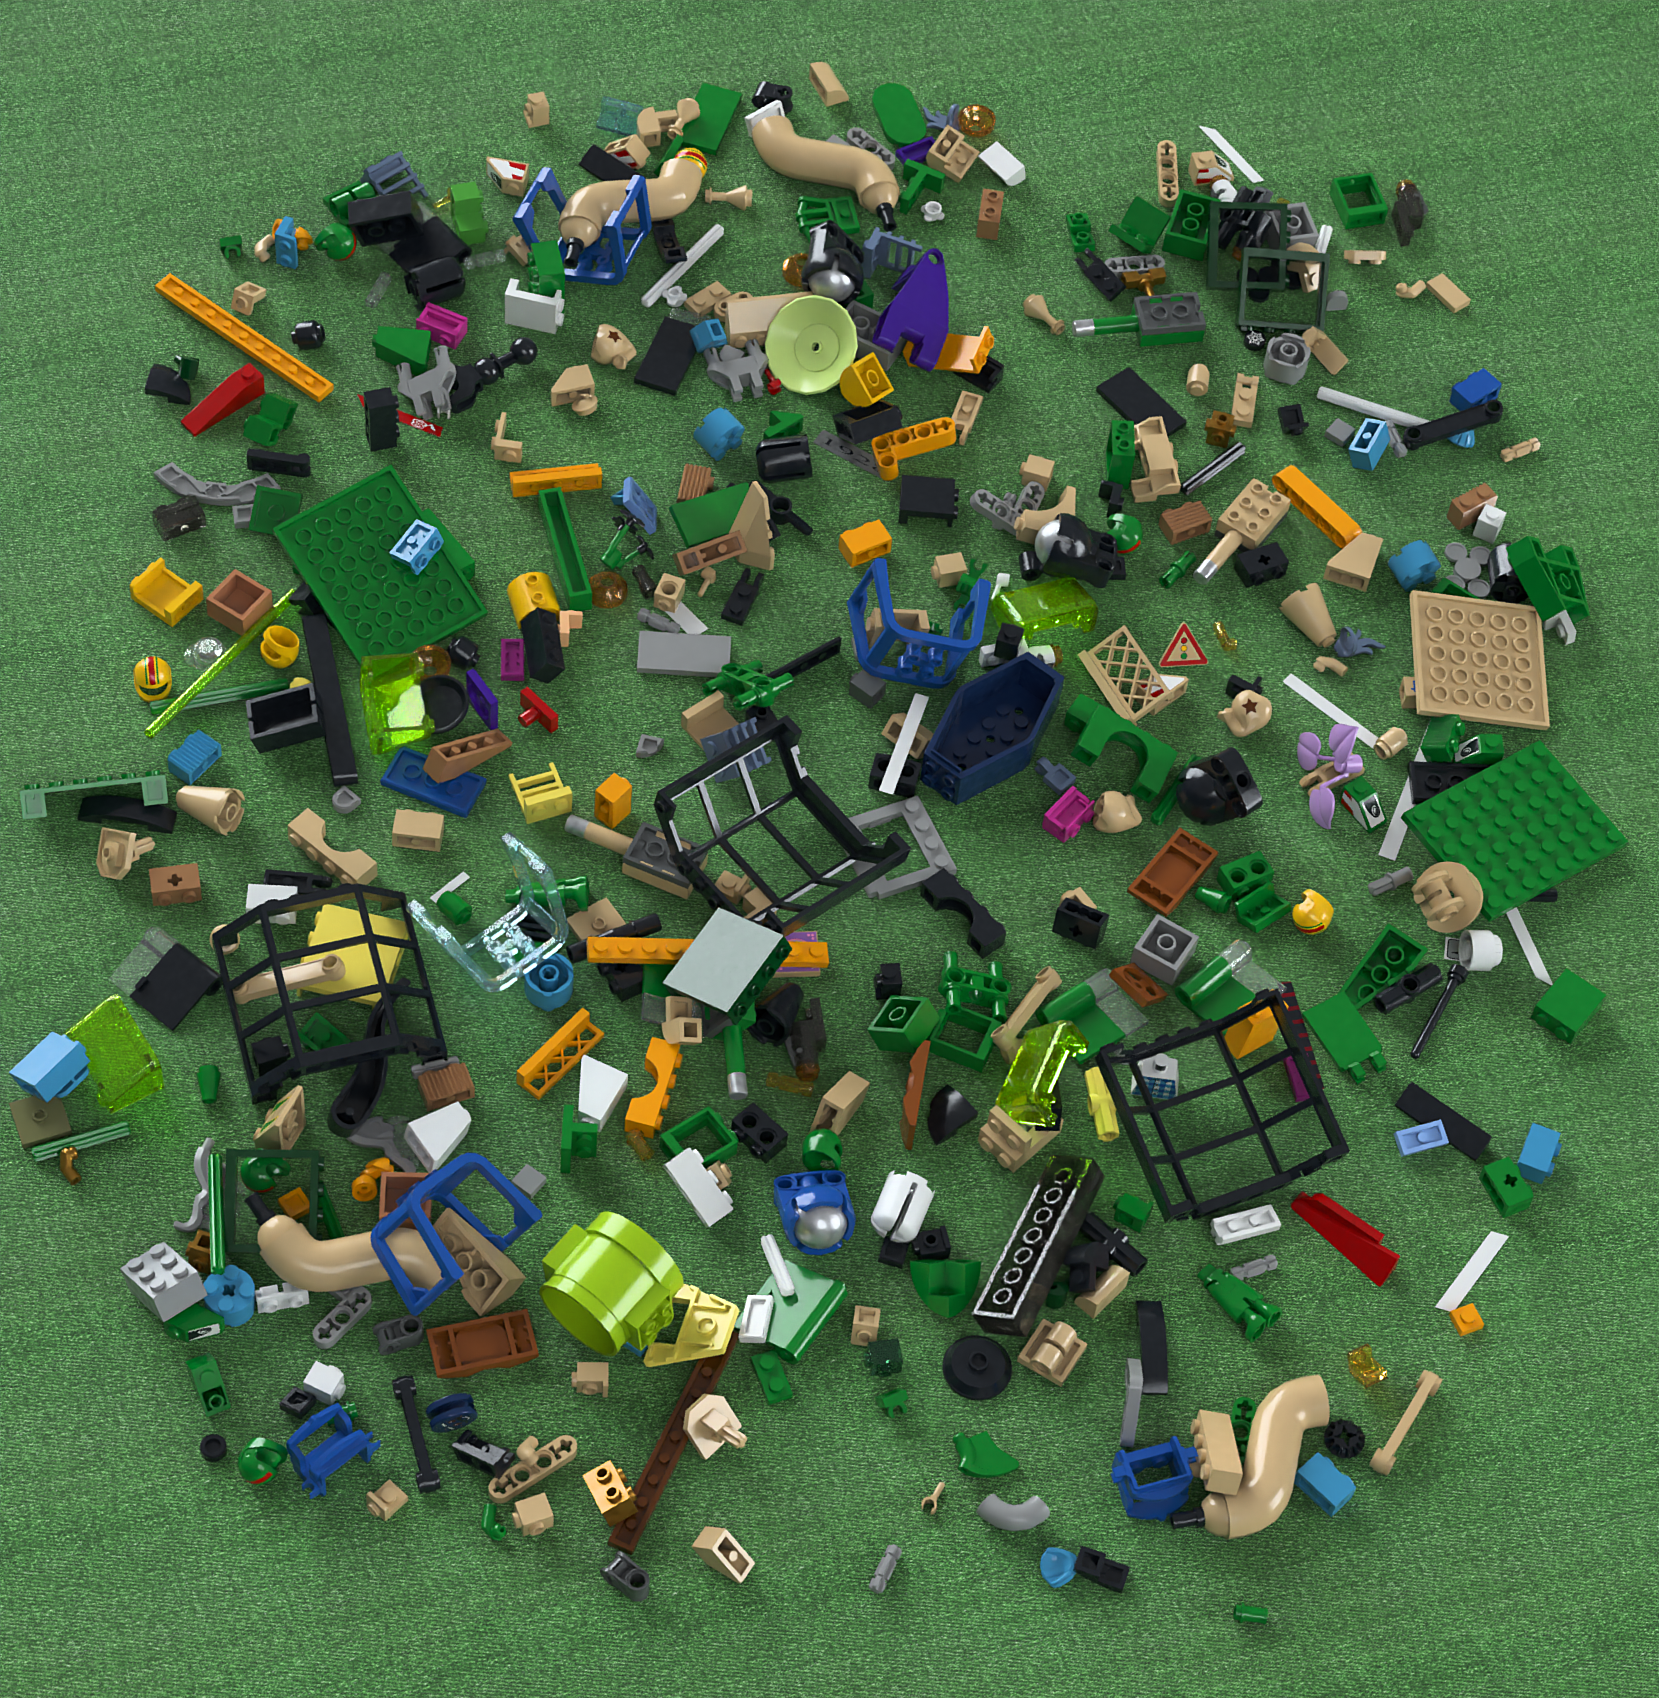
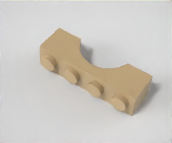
M309 808L287 825L288 839L295 847L299 846L311 860L319 862L327 873L338 877L342 884L350 883L352 885L358 883L367 885L378 876L377 862L361 849L351 852H339L328 847L324 842L326 835L325 821Z

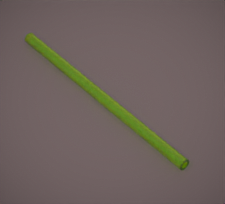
M291 588L169 705L144 730V734L148 738L153 739L291 605L288 599L296 590Z

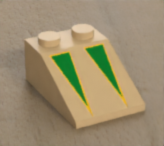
M296 1086L278 1100L274 1108L268 1110L263 1127L258 1128L254 1134L253 1142H255V1149H292L306 1125L302 1086Z

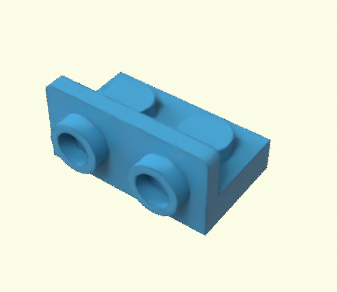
M285 216L274 234L276 263L284 267L296 269L298 267L296 229L294 228L293 218Z
M416 519L389 554L392 559L410 566L412 572L418 575L441 548L444 540L437 528Z

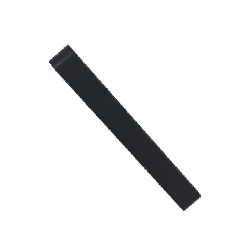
M322 613L302 616L313 682L322 697L323 716L327 736H324L333 784L334 787L358 784L357 770L326 615Z

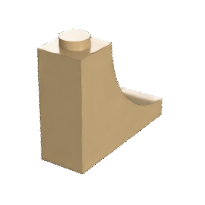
M1067 486L1059 497L1058 505L1052 509L1044 511L1025 509L1022 515L1015 520L1016 540L1035 545V539L1039 530L1045 524L1054 521L1058 514L1068 513L1075 516L1076 488Z

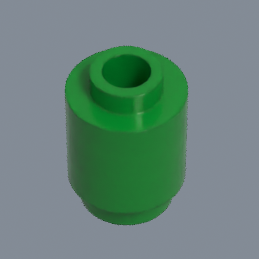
M445 891L436 902L439 911L455 925L467 923L472 916V906L455 892Z

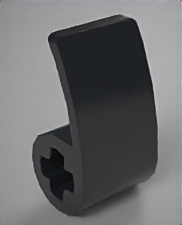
M1026 551L1020 554L1018 559L1022 579L1034 581L1040 578L1042 572L1038 569L1039 559L1036 552Z

